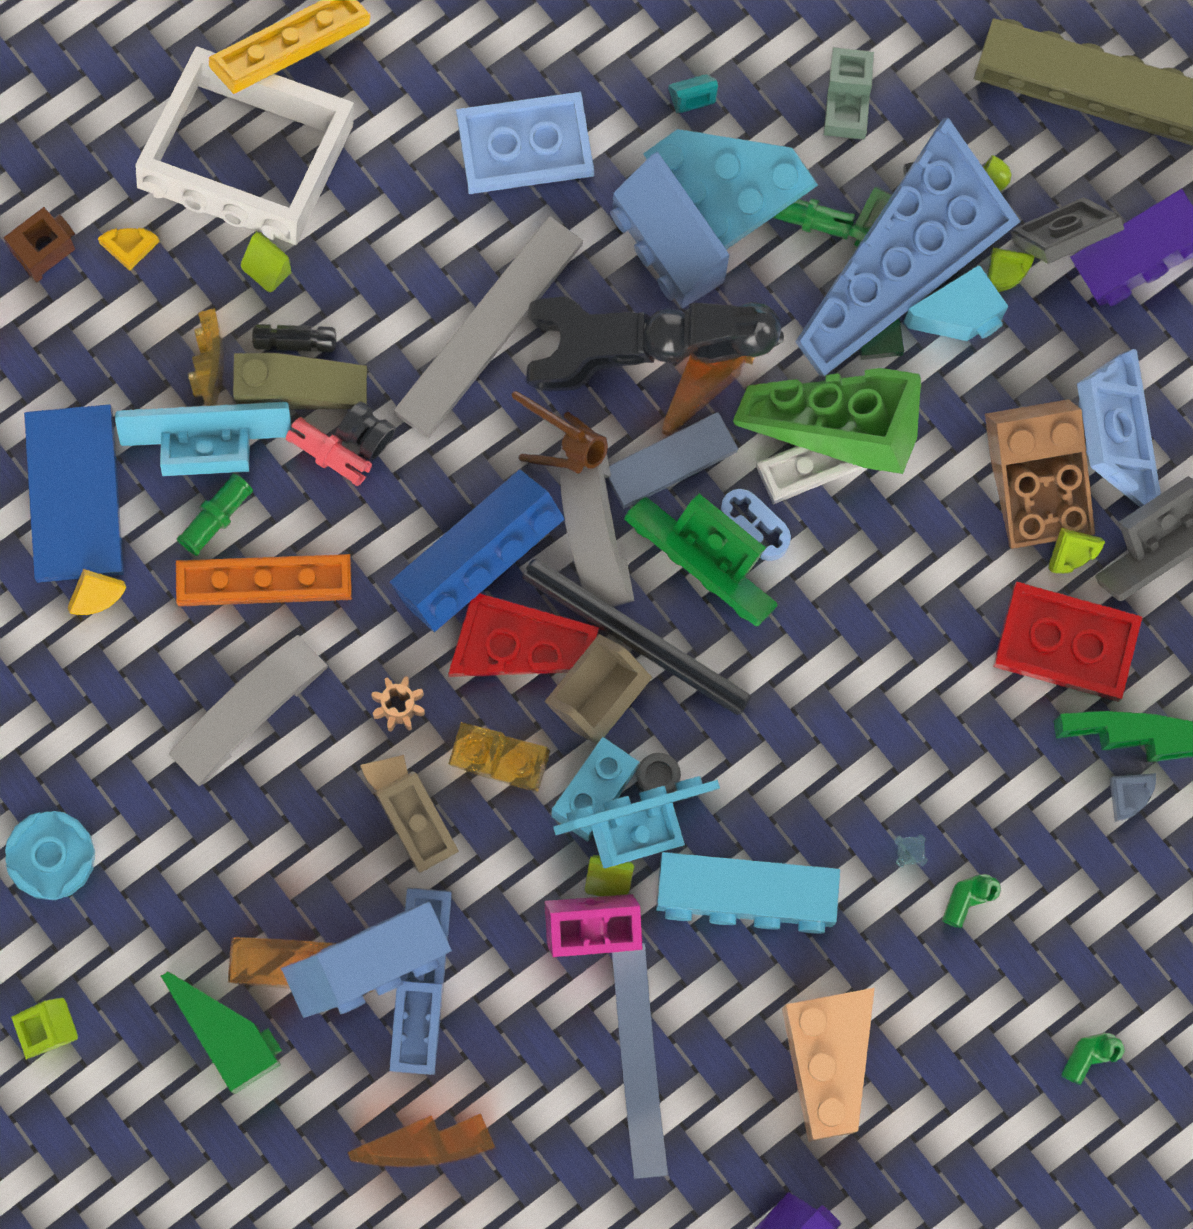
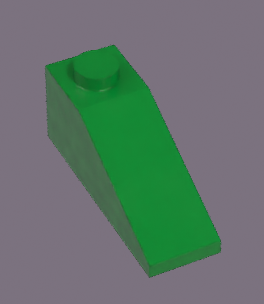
M169 971L161 975L168 990L232 1093H238L281 1065L275 1055L282 1052V1049L269 1028L261 1032L251 1021Z

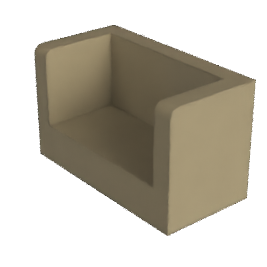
M599 634L544 702L572 731L598 744L653 677L625 647Z
M412 771L374 792L411 862L419 873L459 852L416 772Z

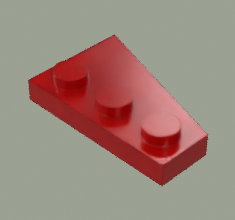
M479 593L469 603L448 677L568 673L597 638L599 627Z

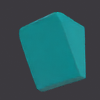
M701 75L670 84L668 90L676 113H683L714 104L718 92L717 80L710 75Z

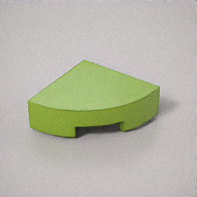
M993 248L987 276L998 292L1008 290L1025 278L1035 256Z
M1061 528L1048 569L1052 573L1064 574L1073 572L1074 569L1083 566L1091 559L1094 560L1101 552L1105 541L1100 537Z

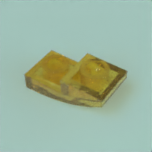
M214 308L198 313L202 327L195 328L194 332L201 355L192 357L195 371L188 373L194 398L202 396L206 406H215L217 404L224 372L223 338Z
M461 722L448 764L482 777L539 792L551 751L546 746L506 737L502 732Z

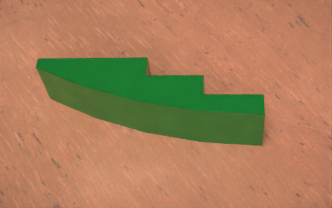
M1115 711L1060 714L1053 721L1056 738L1099 733L1102 750L1145 745L1147 762L1193 757V721L1156 714Z

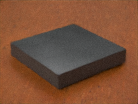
M1082 197L1020 225L1010 232L1014 245L1050 264L1124 230L1120 215Z

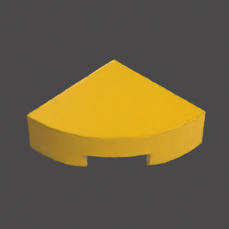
M139 227L138 229H111L98 238L99 243L129 271L160 242L158 236Z
M83 569L68 605L69 613L89 615L109 608L124 593L126 589L125 582Z

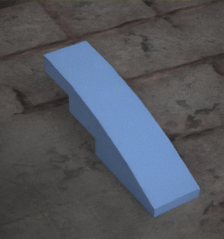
M408 887L405 911L430 901L448 941L452 891ZM447 954L437 958L440 967L426 974L415 977L413 971H410L400 976L403 985L396 989L389 1071L435 1075Z

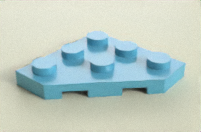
M677 129L643 153L646 159L656 152L660 154L726 250L818 186L797 152L791 147Z

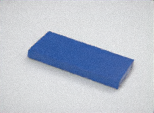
M111 404L24 412L35 581L40 583L79 579L83 569L105 576L124 575L113 408Z

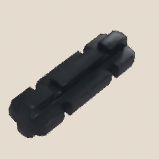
M256 324L252 331V343L256 349L271 350V346H276L277 350L312 351V348H318V352H333L336 348L337 334L333 327L318 326V330H313L312 326L277 325V329L271 328L270 324Z

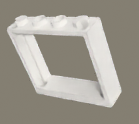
M196 46L136 163L137 188L153 193L155 198L164 197L183 204L193 212H205L222 218L232 226H244L261 232L271 240L277 238L297 245L353 127L354 102L275 74L233 94L209 68V57L215 53ZM198 86L326 132L290 208L161 162Z

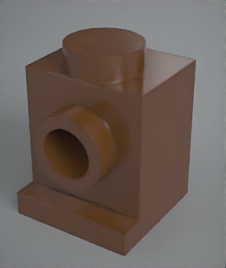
M45 207L3 237L10 252L36 283L43 278L42 275L75 250L71 240L75 235L73 229L60 214L53 218ZM51 242L42 250H38L41 243Z

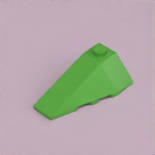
M875 368L865 370V375L841 378L840 373L826 375V380L810 383H801L798 379L749 385L733 422L736 426L853 465L903 474L917 440L921 377L918 373Z

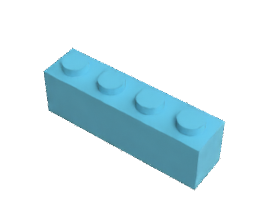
M662 852L656 911H664L665 918L669 920L691 921L692 914L710 916L709 922L719 925H736V918L754 920V927L780 929L781 923L798 924V931L823 934L825 933V927H833L837 921L840 869Z

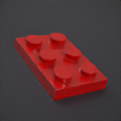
M1016 581L1012 589L993 667L1120 702L1123 698L1142 616Z

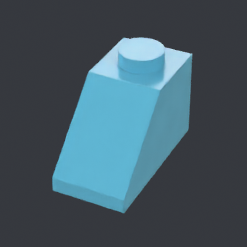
M979 265L910 307L904 323L908 329L968 341L978 334L981 338H985L998 330L1003 325L1001 320L1008 305Z

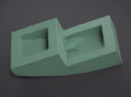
M833 47L823 135L865 140L868 124L869 97L872 87L874 52Z

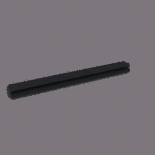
M531 560L522 574L523 580L735 715H740L748 705L751 698L749 693L540 560Z

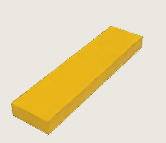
M320 0L210 56L209 68L235 94L368 26L371 14L357 0Z

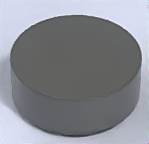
M652 753L646 756L640 762L636 774L637 784L642 792L665 786L667 794L672 793L676 790L675 783L680 782L681 778L678 763L673 757L665 753Z

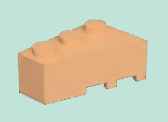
M875 988L790 1003L782 1008L808 1142L852 1134L858 1131Z

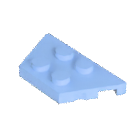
M1132 349L1117 355L1077 383L1078 406L1082 409L1086 453L1089 457L1090 467L1135 504L1142 507L1159 496L1161 492L1137 350Z

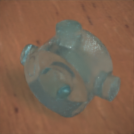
M919 834L918 837L903 839L899 835L894 840V843L898 845L897 856L899 859L896 861V864L901 868L905 864L915 865L919 863L921 866H924L928 861L924 857V842L926 838Z

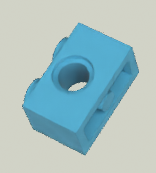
M602 737L552 808V818L563 824L568 822L566 813L592 806L594 814L604 812L603 803L619 798L637 772L639 761ZM591 826L573 830L574 833L587 842L593 835Z

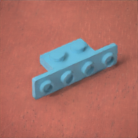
M287 402L121 410L115 413L120 445L161 444L160 467L162 476L249 472L250 439L286 437L288 430L292 431L290 408Z
M697 776L675 783L677 791L667 794L665 786L639 793L641 801L631 804L629 796L603 803L605 811L594 814L592 806L566 813L568 822L553 828L555 835L591 826L603 869L685 845L673 802L720 789L718 780L702 784L701 777Z

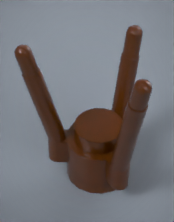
M518 391L512 392L511 396L514 400L566 433L562 440V449L568 459L522 453L519 455L521 462L567 468L577 474L582 472L584 466L593 469L602 463L608 449L606 437L593 431L571 412L564 413V418L569 422L567 423Z

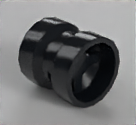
M361 401L346 414L336 431V436L346 444L353 443L358 446L360 454L369 461H373L383 452L393 438L396 426L386 419L379 420L373 415L372 409Z

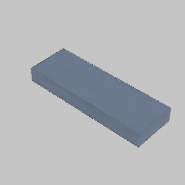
M717 412L610 465L611 477H608L607 480L622 508L625 509L641 501L644 497H649L737 453L738 447L720 414Z

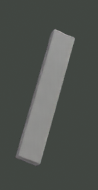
M548 216L394 409V415L429 439L528 315L529 304L543 296L582 247L583 240Z

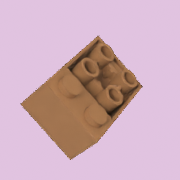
M1067 399L986 413L985 419L990 459L1010 548L1014 549L1057 541L1061 528L1094 535L1095 528L1082 409Z

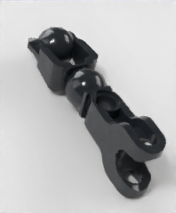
M568 297L538 299L529 304V320L544 331L560 332L561 339L558 349L551 356L529 363L527 366L526 382L530 386L542 391L576 390L586 384L593 374L601 368L639 365L647 362L654 363L655 359L661 362L675 363L684 360L689 354L695 360H700L704 363H717L743 356L759 357L768 354L774 347L783 343L784 333L781 331L779 317L775 311L765 304L748 302L738 307L733 305L692 303L689 304V308L685 309V313L680 310L666 308L655 312L649 317L646 312L588 314L577 302Z

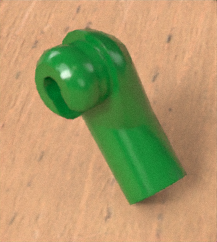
M978 874L957 882L953 887L942 921L951 926L962 928L970 907L988 901H995L1001 893L999 881L990 875Z
M1100 1033L1079 1039L1061 1076L1075 1084L1081 1085L1091 1065L1109 1061L1116 1062L1122 1058L1125 1051L1123 1042L1110 1033Z

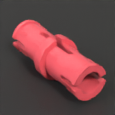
M299 417L291 425V427L299 432L288 430L286 440L315 457L316 464L322 468L329 466L350 480L355 486H359L365 480L366 476L360 472L365 471L369 473L372 463L344 447L340 438L335 435L327 436L306 422L302 417Z

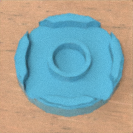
M47 811L29 815L15 826L6 842L5 860L8 875L20 890L36 899L57 900L70 896L86 883L93 871L95 848L92 837L80 821L64 812Z

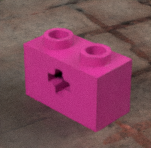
M633 894L545 901L547 946L553 957L642 950L640 905Z

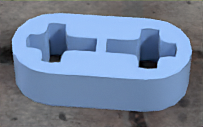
M735 489L726 494L722 500L720 511L761 544L764 537L756 529L758 526L769 535L775 531L779 533L780 537L777 543L780 547L768 546L760 558L762 560L774 561L784 556L791 540L790 531L785 523L757 496L748 490ZM734 502L737 505H741L743 502H746L749 505L747 514L754 522L751 524L742 515L733 518L731 516L733 507L730 503Z

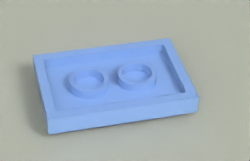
M581 92L456 109L469 194L594 176Z

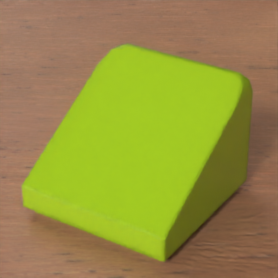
M256 232L252 236L241 261V268L267 292H273L291 273L289 257L261 232Z
M591 856L584 888L585 893L595 896L629 894L634 870L633 862H625L603 869L600 856Z
M64 998L43 1001L11 1017L26 1059L78 1039L77 1031Z

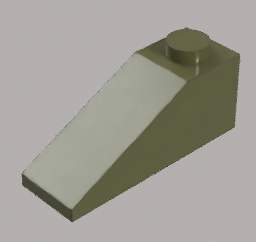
M234 353L233 396L236 404L287 402L290 409H352L361 401L367 405V366L279 353Z

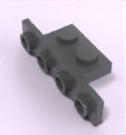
M1187 476L1119 521L1129 553L1096 574L1098 584L1118 601H1123L1193 554V479Z

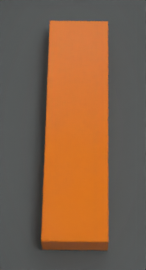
M350 554L176 561V603L178 606L352 600Z

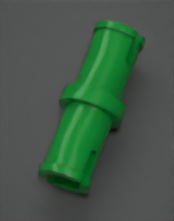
M811 198L809 202L798 199L772 218L802 226V231L811 233L813 229L841 237L848 241L850 236L848 233L853 226L855 214L819 205V200Z
M232 473L229 477L230 479L210 501L204 500L199 506L200 513L184 532L176 538L191 554L198 556L203 547L220 528L226 529L231 523L229 518L248 495L253 493L252 487L240 476Z

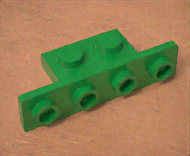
M698 494L691 500L678 521L647 497L639 501L625 515V521L633 526L639 535L649 539L665 552L672 562L686 569L701 582L704 588L719 596L741 618L748 620L754 626L758 627L778 606L776 601L746 578L766 550V547L701 494Z

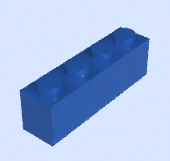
M519 469L389 583L406 607L435 633L565 518L549 492Z

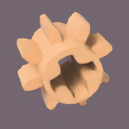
M407 676L403 678L401 684H392L391 680L387 677L385 678L386 689L383 693L372 692V699L382 705V707L375 709L373 717L374 719H380L385 716L388 719L387 728L390 732L394 729L395 724L403 723L410 731L412 730L410 719L414 715L424 716L425 710L421 706L415 705V701L420 700L424 696L423 690L417 689L412 692L409 689V677ZM398 695L401 701L407 700L404 712L399 713L395 707L390 708L393 696Z

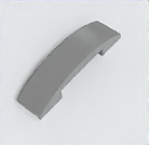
M561 447L560 458L568 459L566 453L563 451ZM606 453L604 460L599 466L593 469L584 466L580 474L567 468H560V484L568 539L581 585L591 594L610 606L615 607L633 602L634 596L627 559L619 557L605 483V478L611 477Z
M299 635L295 636L231 688L184 735L170 751L169 755L198 786L202 785L232 757L230 753L293 695L297 697L328 668V665Z

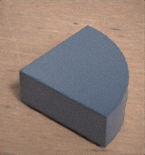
M1156 773L1112 776L1110 778L1115 822L1133 817L1146 806L1155 790Z

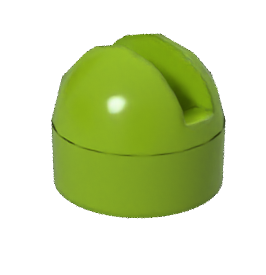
M991 155L983 168L998 190L1002 191L1010 183L1011 170L1003 160Z

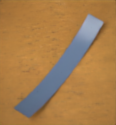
M642 943V950L612 952L634 1179L668 1176L655 1063L645 943Z

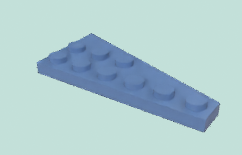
M949 118L942 119L795 341L819 376L827 375L907 312L910 307L921 301L1021 222Z

